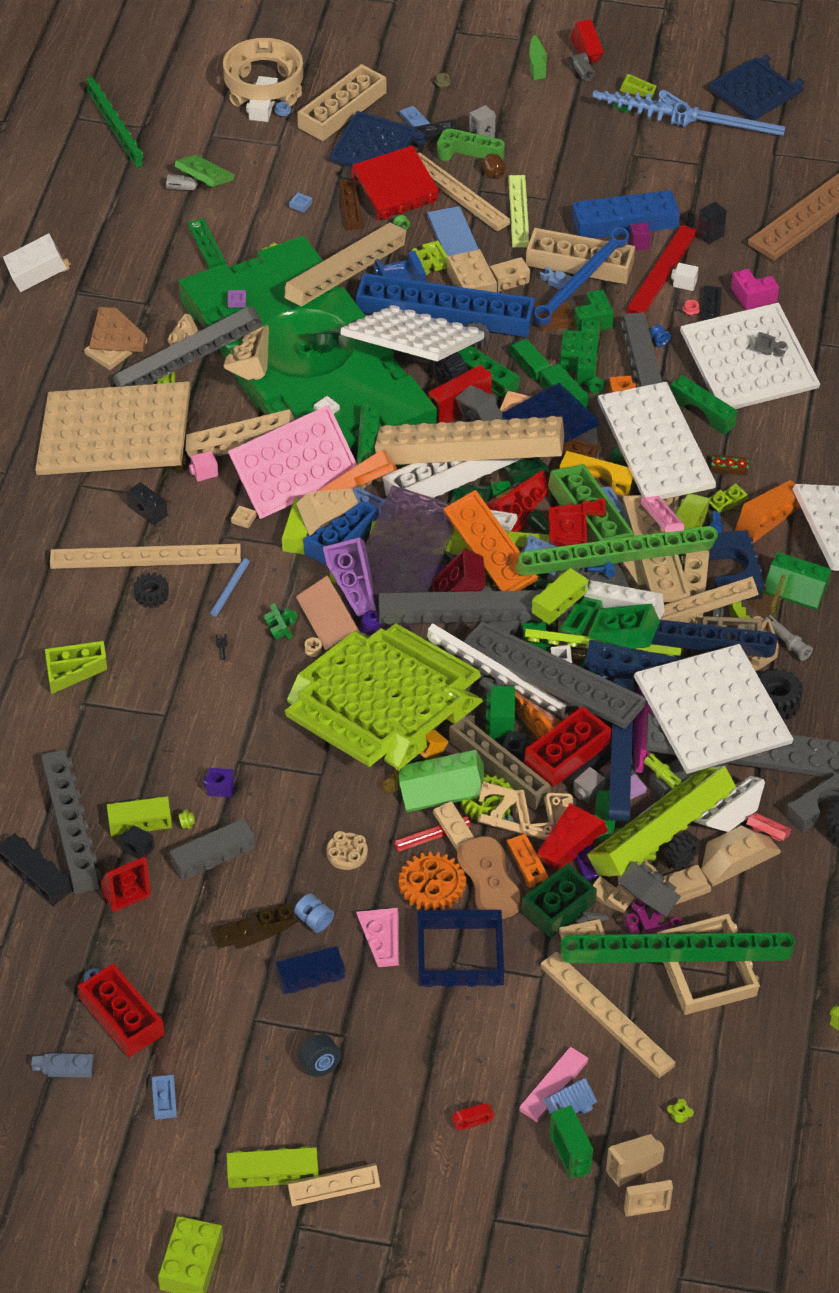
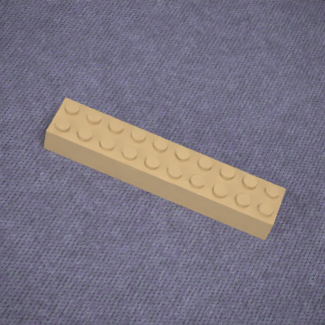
M550 416L548 418L532 417L529 419L513 418L511 420L495 419L493 421L440 422L438 424L385 425L379 427L375 450L376 453L386 450L395 465L562 456L564 443L562 417Z

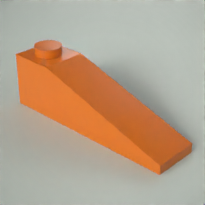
M515 691V713L537 740L561 723L557 717Z

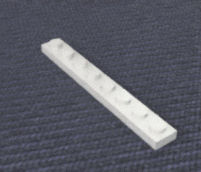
M433 623L429 627L427 637L433 644L441 645L448 653L461 657L465 663L479 668L481 673L494 677L499 684L515 686L517 693L527 697L536 705L545 708L550 714L561 718L565 712L567 704L542 689L521 680L504 666Z

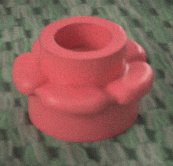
M695 300L686 301L685 306L682 308L689 316L698 314L700 311L699 304Z

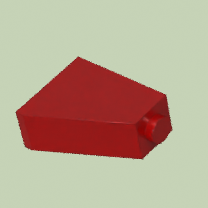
M592 20L576 22L570 36L571 42L579 53L585 52L587 54L589 63H597L601 60L604 51Z

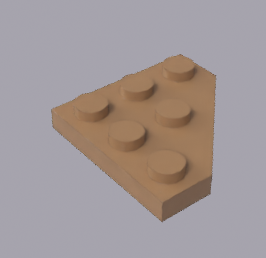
M99 307L90 341L91 349L143 352L146 335L117 308Z

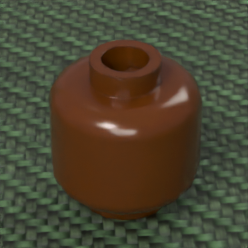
M488 154L482 160L481 167L487 177L499 179L504 175L506 164L498 154Z

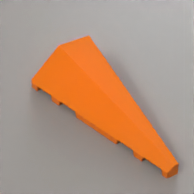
M381 450L318 491L354 489L396 471L397 467L387 451Z

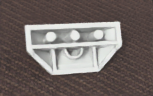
M749 776L745 781L735 784L736 788L730 792L731 794L727 798L720 799L716 802L717 805L714 808L703 812L702 817L694 822L726 832L735 829L738 824L747 820L750 815L757 811L765 784L764 779Z

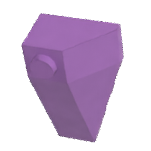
M359 537L324 546L326 564L358 617L363 616L369 610L377 612L365 542Z

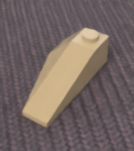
M268 325L261 326L257 330L245 335L242 339L243 343L234 348L235 352L233 355L229 354L226 357L224 368L247 380H257L265 376L268 363Z

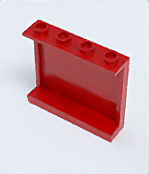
M413 145L352 165L351 176L354 180L358 179L377 212V221L388 219L397 214H403L412 209H418L427 204H433L438 200L439 189Z

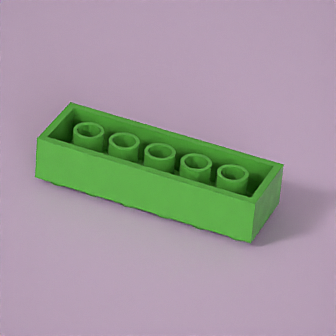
M584 464L551 471L548 489L560 506L567 504L579 505L584 501L595 502L600 498H605L604 517L586 515L587 543L633 537L635 535Z

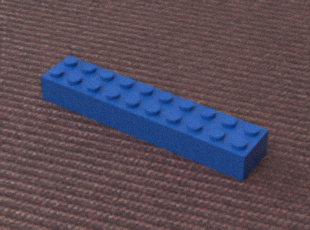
M363 273L356 295V304L366 314H373L374 312L381 311V309L388 308L390 305L399 306L401 310H414L416 314L420 315L429 314L431 318H443L449 323L458 322L466 326V323L472 324L473 321L476 324L481 322L482 325L487 326L489 332L524 337L529 336L535 311V298L366 273Z

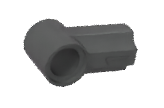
M585 52L569 56L570 68L576 70L583 80L587 82L595 76V71L589 64V59Z

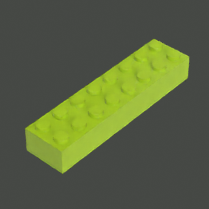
M719 766L696 771L589 852L587 856L598 876L622 877L633 861L641 864L648 854L657 852L660 845L671 841L674 838L673 835L677 832L687 829L690 822L700 819L702 813L714 808L717 805L716 802L720 799L727 798L731 794L730 792L736 788L727 768Z

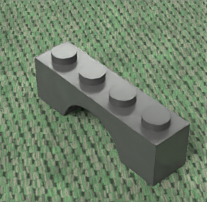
M839 770L833 777L823 780L816 788L806 791L802 797L797 800L794 799L788 804L786 818L802 833L818 823L820 814L818 806L821 803L839 798Z

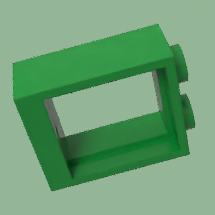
M572 1105L551 1112L549 1136L570 1179L586 1176L591 1172L593 1147Z

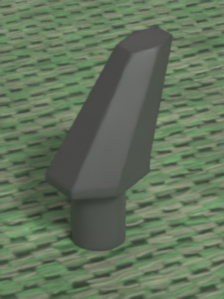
M583 912L581 914L582 917L575 920V924L597 919L604 922L608 921L609 918L603 913Z

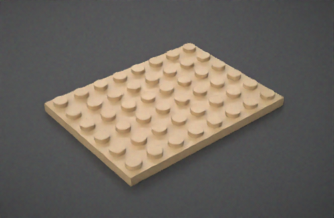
M190 382L48 392L35 469L36 474L49 475L181 465L191 390Z

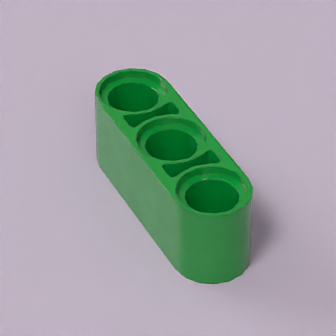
M523 339L509 345L510 355L533 381L540 379V371L551 367L549 362L529 340Z
M598 789L595 816L604 820L608 832L604 835L601 834L595 839L598 841H605L614 834L615 821L609 820L610 790Z

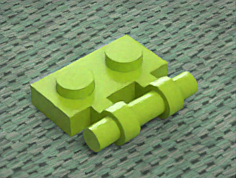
M439 241L423 244L422 250L419 251L417 248L411 250L416 252L426 275L430 273L429 268L433 267L434 271L447 268V255Z

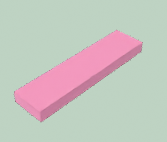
M659 496L641 498V505L665 532L684 530L683 522Z
M570 1047L522 1103L519 1111L538 1122L548 1110L543 1099L567 1087L588 1063V1057Z

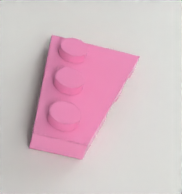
M398 908L356 912L377 966L399 965Z

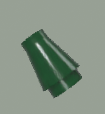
M537 510L532 511L526 519L528 525L542 534L549 535V524L543 513Z

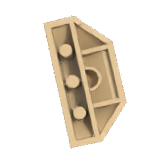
M739 826L707 842L701 870L713 887L780 854L781 850L769 836L747 827Z

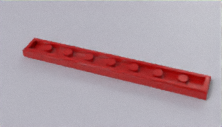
M681 225L627 307V313L645 312L646 314L672 274L673 269H675L696 237L697 229Z

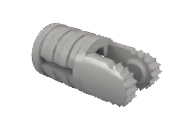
M167 175V189L195 190L198 185V180L192 177Z

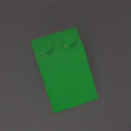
M652 603L602 608L598 610L588 636L592 639L630 649L647 648L652 643L660 620Z

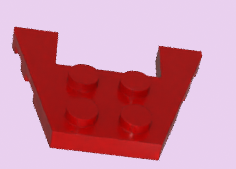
M600 498L595 502L584 501L579 505L567 504L549 508V543L558 547L587 543L586 515L604 517L605 498Z

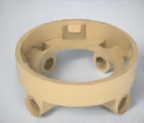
M255 38L233 46L223 59L224 81L230 89L229 97L231 103L238 107L249 99H278L281 102H287L289 106L294 105L297 101L296 89L303 80V58L298 49L285 41L274 38ZM271 60L277 62L279 73L287 78L275 84L254 85L243 82L239 75L241 77L248 76L251 71V62Z

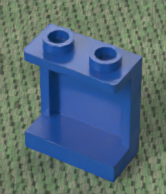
M415 251L408 252V260L382 265L380 260L376 259V266L373 267L374 275L426 282V273Z

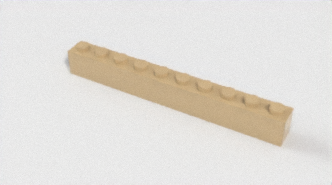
M392 223L386 224L288 281L285 285V298L300 306L305 305L376 262V259L380 260L404 246L406 230Z

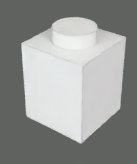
M678 263L677 268L673 269L671 279L674 280L673 287L693 291L697 282L699 267Z

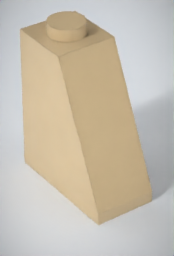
M652 1134L613 1145L608 1148L606 1171L617 1186L621 1187L663 1162L664 1147Z

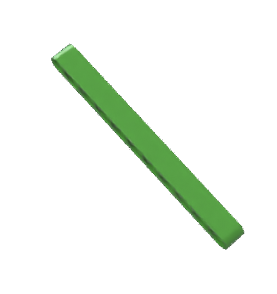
M705 526L684 529L682 531L662 532L525 551L519 556L516 571L522 576L564 571L570 568L579 569L600 566L607 562L614 564L707 551L713 547L718 533L713 527Z

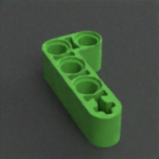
M449 128L442 132L437 142V158L441 161H448L455 152L483 159L486 155L492 153L498 154L503 160L505 143L500 139Z

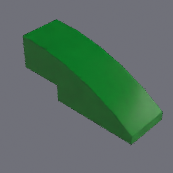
M584 597L580 604H575L561 627V631L576 635H582L589 631L598 610L603 608L602 601Z

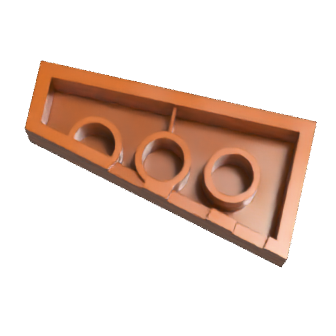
M789 480L744 503L735 531L748 530L749 537L753 538L754 543L800 509L801 506L793 492L795 483Z

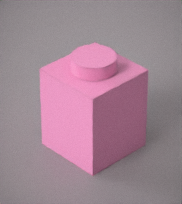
M212 451L191 456L189 470L191 475L195 476L197 482L218 476V465Z

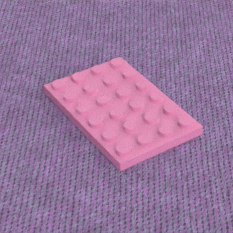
M329 405L228 451L259 519L292 505L295 498L301 499L307 492H317L357 466Z

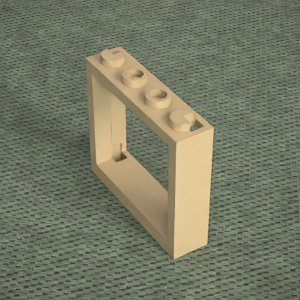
M726 914L660 931L657 934H702L723 931V933H737L738 929L737 925L731 920L730 915ZM735 961L745 986L694 1000L679 963H663L684 1015L757 996L760 987L759 977L753 973L752 961Z

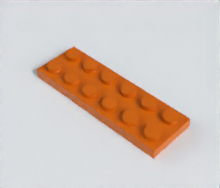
M476 490L444 508V513L470 550L483 556L485 571L499 591H520L538 580L537 575L522 576L517 573L516 564L521 553Z

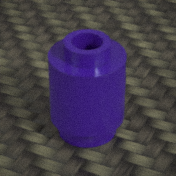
M369 610L363 614L360 625L361 633L373 635L380 629L379 613Z

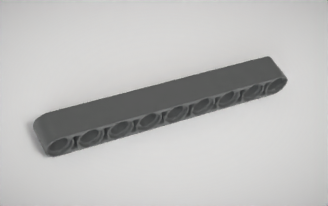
M247 307L117 373L113 377V382L116 387L149 385L257 330L262 325V320L254 307Z

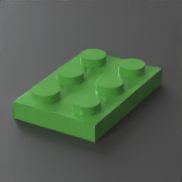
M198 155L182 158L175 162V167L180 169L181 172L192 175L194 179L201 180L210 187H216L217 185L226 184L234 180L235 174Z

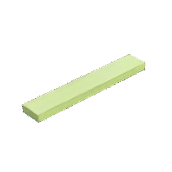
M508 175L512 247H528L530 241L525 175Z

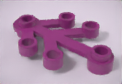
M638 897L632 903V908L636 911L637 915L630 913L624 920L631 934H641L637 927L639 920L645 931L644 934H657L660 931L683 926V921L679 917L672 918L668 923L657 925L662 915L657 910H654L649 920L644 909L646 903Z

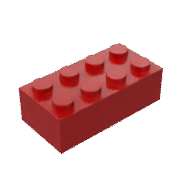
M582 706L525 749V765L554 788L610 744L612 729Z
M114 963L78 985L81 1002L128 1058L164 1036L163 1020Z

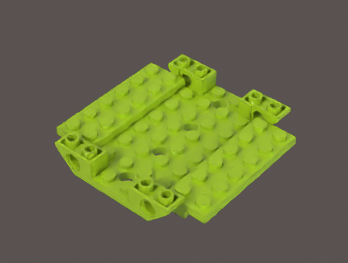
M396 623L386 631L382 628L373 635L353 631L298 674L287 699L291 706L285 710V714L291 720L368 767L372 766L386 754L385 762L400 770L427 748L425 735L445 719L456 724L483 702L482 698L465 690L479 679L481 674L478 669Z

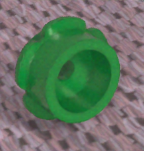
M593 377L587 382L588 389L594 394L600 393L604 388V380L599 377Z

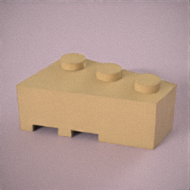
M350 488L307 492L296 504L309 536H311L321 527L325 528L330 525L331 521L335 518L345 516V512L358 505L353 489Z

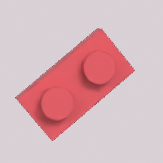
M756 812L749 816L746 823L752 826L753 830L770 834L771 838L778 841L789 837L792 830Z

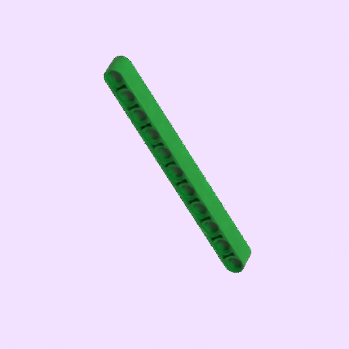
M785 932L568 935L561 941L560 956L566 963L785 961L793 956L795 939L791 934Z

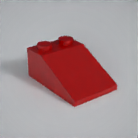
M142 857L105 874L101 881L102 892L113 912L151 896L146 857Z

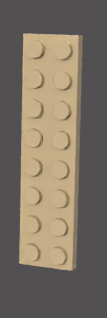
M642 495L623 496L622 504L629 527L635 534L634 536L665 532L641 505ZM678 555L639 560L648 591L663 594V602H675L691 596Z

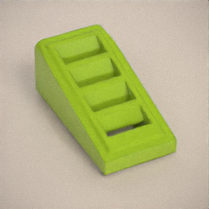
M627 74L620 91L624 93L629 92V94L634 95L639 92L640 96L644 97L647 96V93H650V98H652L657 86Z

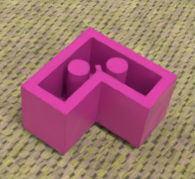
M749 269L733 272L731 289L745 310L777 302L779 286L772 276L756 280Z

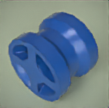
M660 324L654 326L649 331L652 341L658 347L666 345L671 338L670 333L664 331V327Z

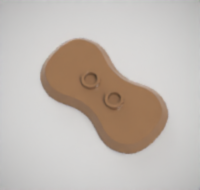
M478 836L463 842L458 848L457 859L462 869L473 881L475 902L478 910L482 915L493 920L505 919L517 914L522 908L523 894L506 871L505 852L502 845L490 836Z

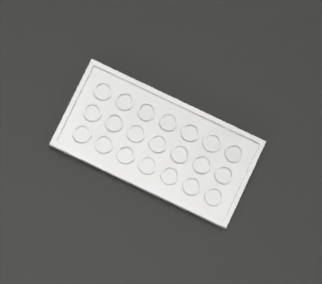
M667 382L598 395V403L642 497L659 496L661 499L716 488L714 477Z

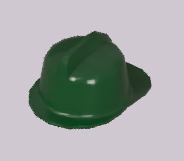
M339 332L306 333L312 335L315 348L320 349L322 353L330 352L336 348L339 336L341 335Z

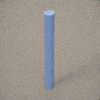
M243 558L211 610L212 616L216 617L250 563L248 559Z

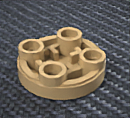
M338 831L327 844V858L336 868L342 870L355 869L361 866L367 859L368 847L366 839L362 835Z

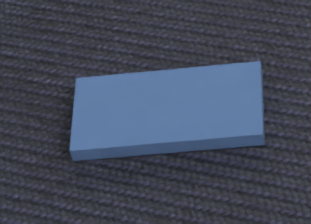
M460 206L427 212L428 220L437 241H439L447 256L478 250V246Z

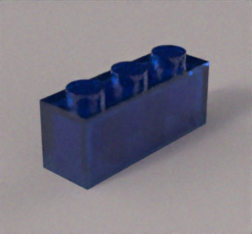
M335 946L276 962V974L283 994L296 993L302 989L315 988L321 984L344 979L345 966L339 949Z

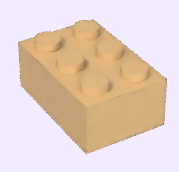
M480 249L447 256V273L454 286L497 292V282Z

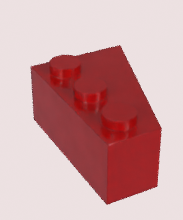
M569 803L537 853L541 863L555 871H558L567 863L569 864L584 848L591 846L593 841L601 834L604 835L608 832L605 821Z

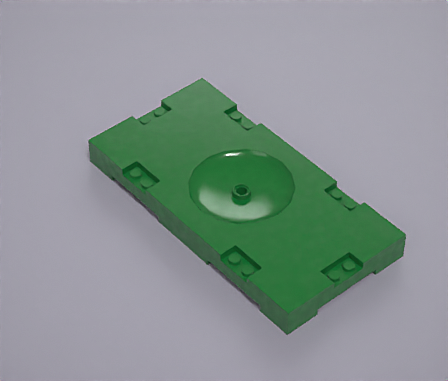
M304 235L258 251L257 257L231 267L225 263L179 280L180 301L195 322L199 321L204 329L247 307L255 308L262 320L261 326L268 325V363L265 376L257 380H247L232 372L256 408L261 409L265 415L290 409L294 419L297 420L314 412V404L328 396L340 405V410L334 413V417L353 456L358 453L361 405L365 402L380 409L379 427L385 425L401 426L403 424H436L437 408L411 374L407 376L393 358L391 348L344 335L339 336L337 347L330 352L322 353L320 349L315 348L312 335L306 333H341L342 327L356 322L358 319L365 318V315L344 287L340 288L338 285L303 306L285 298V285L288 281L323 262ZM228 290H246V307L228 308ZM244 336L219 348L225 359L229 354L233 355L236 346H240L243 343L242 339Z

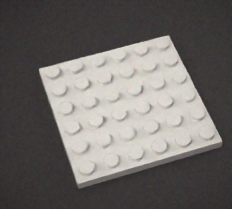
M779 302L681 326L680 332L710 393L734 409L817 389L820 386ZM758 332L776 337V342H786V347L784 349L780 348L786 351L785 354L778 356L775 352H772L771 355L754 350Z
M390 305L386 309H381L379 312H374L372 315L365 316V318L358 319L356 322L349 323V325L341 328V335L434 361H439L484 339L485 333L479 331L477 327H464L463 324L458 322L449 323L446 319L431 318L429 314H416L414 310H401L399 306Z
M740 644L638 671L634 675L686 774L792 744L794 740Z

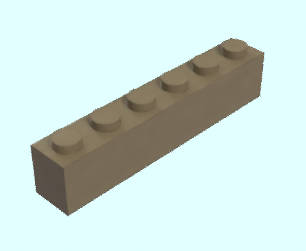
M466 717L450 726L449 742L461 752L477 750L484 763V770L493 777L496 775L498 780L504 778L505 783L509 782L510 788H513V790H524L526 804L535 811L545 804L544 796L550 793V784Z

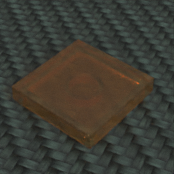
M567 300L552 313V320L548 325H538L540 331L574 326L575 321ZM549 301L535 303V309L540 305H547ZM539 313L537 316L539 318H547L549 315L547 313Z

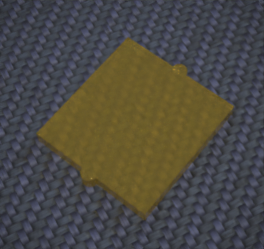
M785 575L781 576L772 601L771 616L773 618L776 616L785 591Z

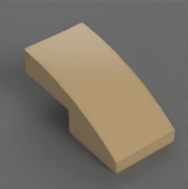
M601 876L593 884L597 888V901L623 913L636 897L620 885L614 887Z

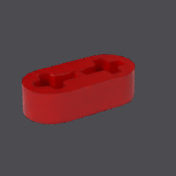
M485 1103L454 1113L452 1120L457 1130H465L490 1122L495 1117L491 1105Z

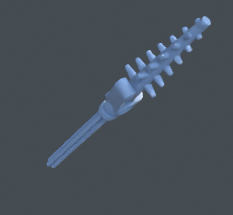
M595 90L592 96L593 98H598L599 101L606 100L608 104H611V102L618 103L619 108L622 105H627L628 111L636 107L638 108L637 114L639 115L642 111L648 110V118H651L652 113L657 112V121L659 122L663 114L672 116L671 125L678 124V127L683 125L686 128L689 123L696 122L697 119L784 136L785 126L699 110V107L692 108L686 102L666 90L659 92L658 101L651 100L650 93H647L645 99H641L639 92H637L634 98L629 95V92H626L625 96H621L618 91L615 94H610L608 91L602 93Z

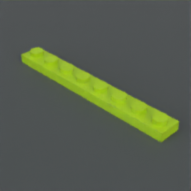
M532 629L524 630V637H528V641L539 642L540 639H546L548 644L559 645V641L567 642V645L571 647H578V644H586V648H588L589 640L604 642L589 638L588 636ZM651 644L647 648H636L673 657L681 656V648Z

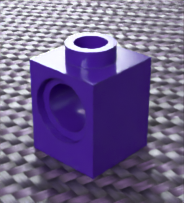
M209 767L208 775L204 776V787H207V795L232 798L234 769Z

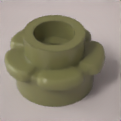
M445 73L438 74L435 79V83L440 88H446L451 82L449 75Z

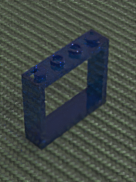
M417 910L418 986L475 987L489 985L495 987L504 985L502 910ZM424 929H495L497 970L425 971Z

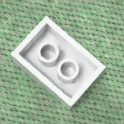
M50 234L3 257L10 275L20 292L67 269Z

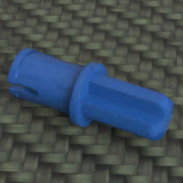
M713 511V513L709 514V526L716 529L717 533H722L721 515Z

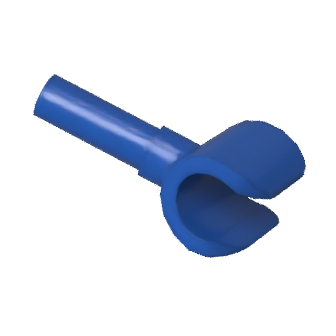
M607 562L604 566L588 567V571L605 572L607 577L615 576L614 565L611 562Z

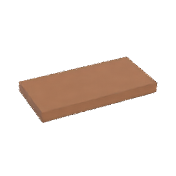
M328 575L296 596L326 652L353 631L360 632Z

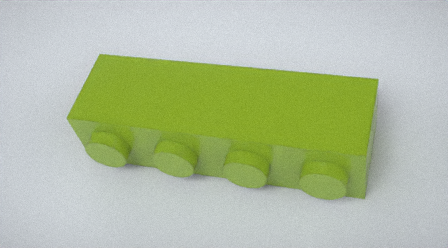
M305 1146L300 1149L280 1148L269 1151L259 1149L253 1152L235 1151L227 1153L229 1188L287 1185V1182L318 1176L317 1147Z

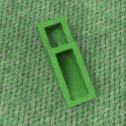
M533 35L529 50V69L533 80L546 78L547 53L537 35Z

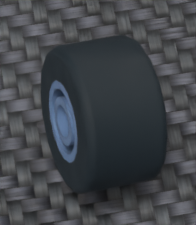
M319 1034L303 1043L299 1049L298 1058L311 1076L321 1077L329 1074L340 1063L341 1051L328 1035Z

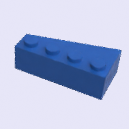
M362 501L345 512V516L335 518L326 528L321 527L318 529L315 535L305 537V555L327 565L323 547L359 537L364 541L370 534L372 521H379V508Z

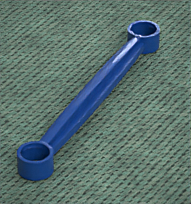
M615 228L611 233V240L557 292L547 305H540L535 309L534 320L538 325H548L552 320V313L604 263L617 247L622 248L628 244L629 233L625 228ZM616 235H623L625 239L617 240L614 237ZM539 313H547L549 316L547 318H539L537 315Z

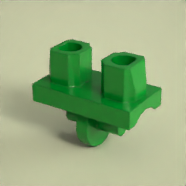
M275 603L271 604L272 611L265 614L264 618L269 627L277 622L279 623L270 629L276 640L285 635L288 640L293 638L287 624H290V626L295 624L298 617L296 611L285 608L282 614Z

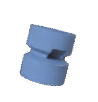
M312 893L301 898L294 909L295 915L303 922H306L316 933L326 929L334 917V912L325 904H322Z

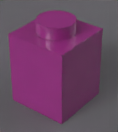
M648 223L631 224L630 244L635 246V251L648 250L651 237Z

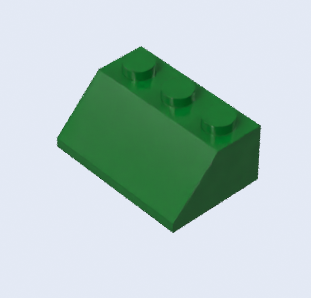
M777 552L766 579V591H763V593L817 611L829 586L832 570Z

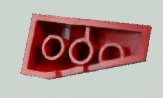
M541 470L485 504L490 510L517 514L518 519L511 532H517L525 527L528 515L535 510L537 504L543 500L549 491V480L544 470Z

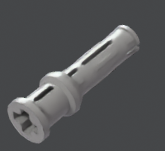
M769 615L768 617L770 618L775 635L786 644L787 649L795 652L801 661L809 658L813 648L810 645H806L802 642L801 637L790 633L783 625Z

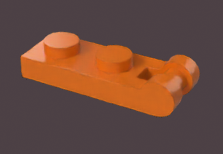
M526 834L507 840L506 845L525 878L529 889L549 878ZM537 872L538 875L533 876L531 873Z

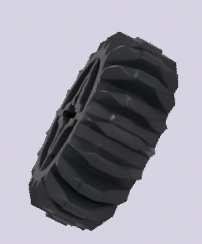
M458 352L439 361H431L432 369L435 371L434 375L437 376V380L440 381L441 385L469 371L467 364H465L464 359Z

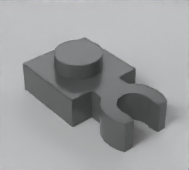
M758 332L754 350L768 355L775 352L776 355L783 356L786 351L780 348L784 349L787 343L784 341L776 342V337Z

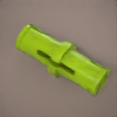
M650 754L649 757L645 758L644 764L656 773L655 776L658 779L666 782L671 789H674L681 783V779L669 770V766L663 764L654 754Z

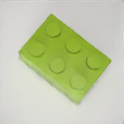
M180 1216L177 1217L158 1276L160 1290L171 1293H207L223 1242L222 1225Z

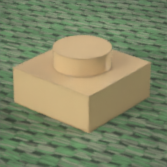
M239 506L232 516L231 522L232 524L249 529L256 518V511Z

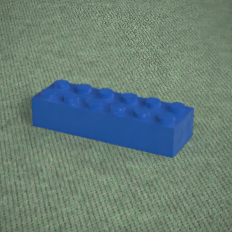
M672 190L573 202L572 220L577 235L582 237H608L618 227L625 228L630 234V225L637 223H648L650 231L679 227L680 211Z

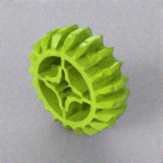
M488 774L484 777V782L513 790V788H510L509 782L505 783L504 778L498 780L496 775L492 778ZM488 795L484 797L482 802H479V797L460 801L461 808L465 811L466 816H470L471 821L475 819L478 821L480 814L490 816V813L500 805L504 796ZM514 804L509 806L503 813L502 818L508 817L510 811L514 809Z

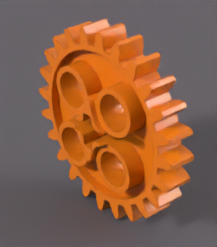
M429 852L426 857L421 853L420 859L413 856V862L407 860V867L402 866V873H399L400 894H404V900L410 899V906L416 903L417 910L423 906L425 907V912L429 908L436 912L437 907L444 911L445 905L452 908V902L458 903L459 897H463V891L466 890L465 871L461 869L459 863L455 864V858L448 860V854L442 858L440 857V852L436 856Z

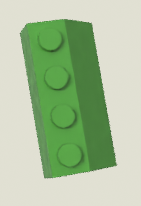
M477 750L406 764L399 770V783L407 812L444 805L450 801L454 803L477 798L480 796L482 782H484V763Z

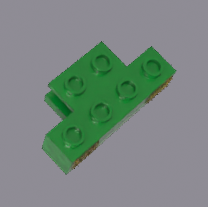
M582 319L581 331L563 330L560 366L567 371H577L578 384L587 385L588 380L596 377L597 351L601 329L600 320Z

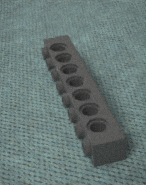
M65 749L41 754L74 894L99 889L98 880H101L99 868L94 866V864H97L95 851L91 852L90 850L93 847L91 835H86L89 827L87 819H82L85 812L83 803H78V800H81L79 788L74 787V784H77L75 772L71 773L70 771L73 768L71 756L67 757Z

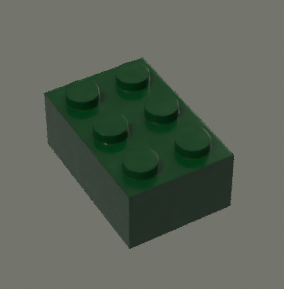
M567 863L522 898V913L546 935L552 938L559 932V927L567 926L596 903L597 888Z

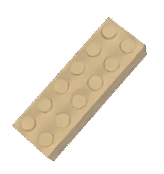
M361 64L297 112L298 128L324 141L348 123L356 111L362 112L386 94V77Z
M534 228L526 250V265L541 269L549 267L552 271L559 270L563 273L575 275L609 241ZM635 246L617 247L590 278L627 284L634 263Z

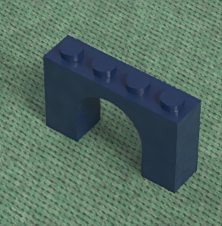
M748 530L718 533L713 547L707 550L709 551L708 561L732 559L745 567V570L739 574L715 577L714 589L753 576L759 595L741 601L762 599L763 591H766V581L761 577L762 568L761 565L757 564L758 555L753 550V538L749 537Z

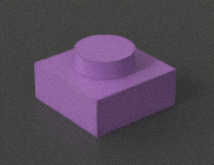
M228 290V308L246 307V290Z

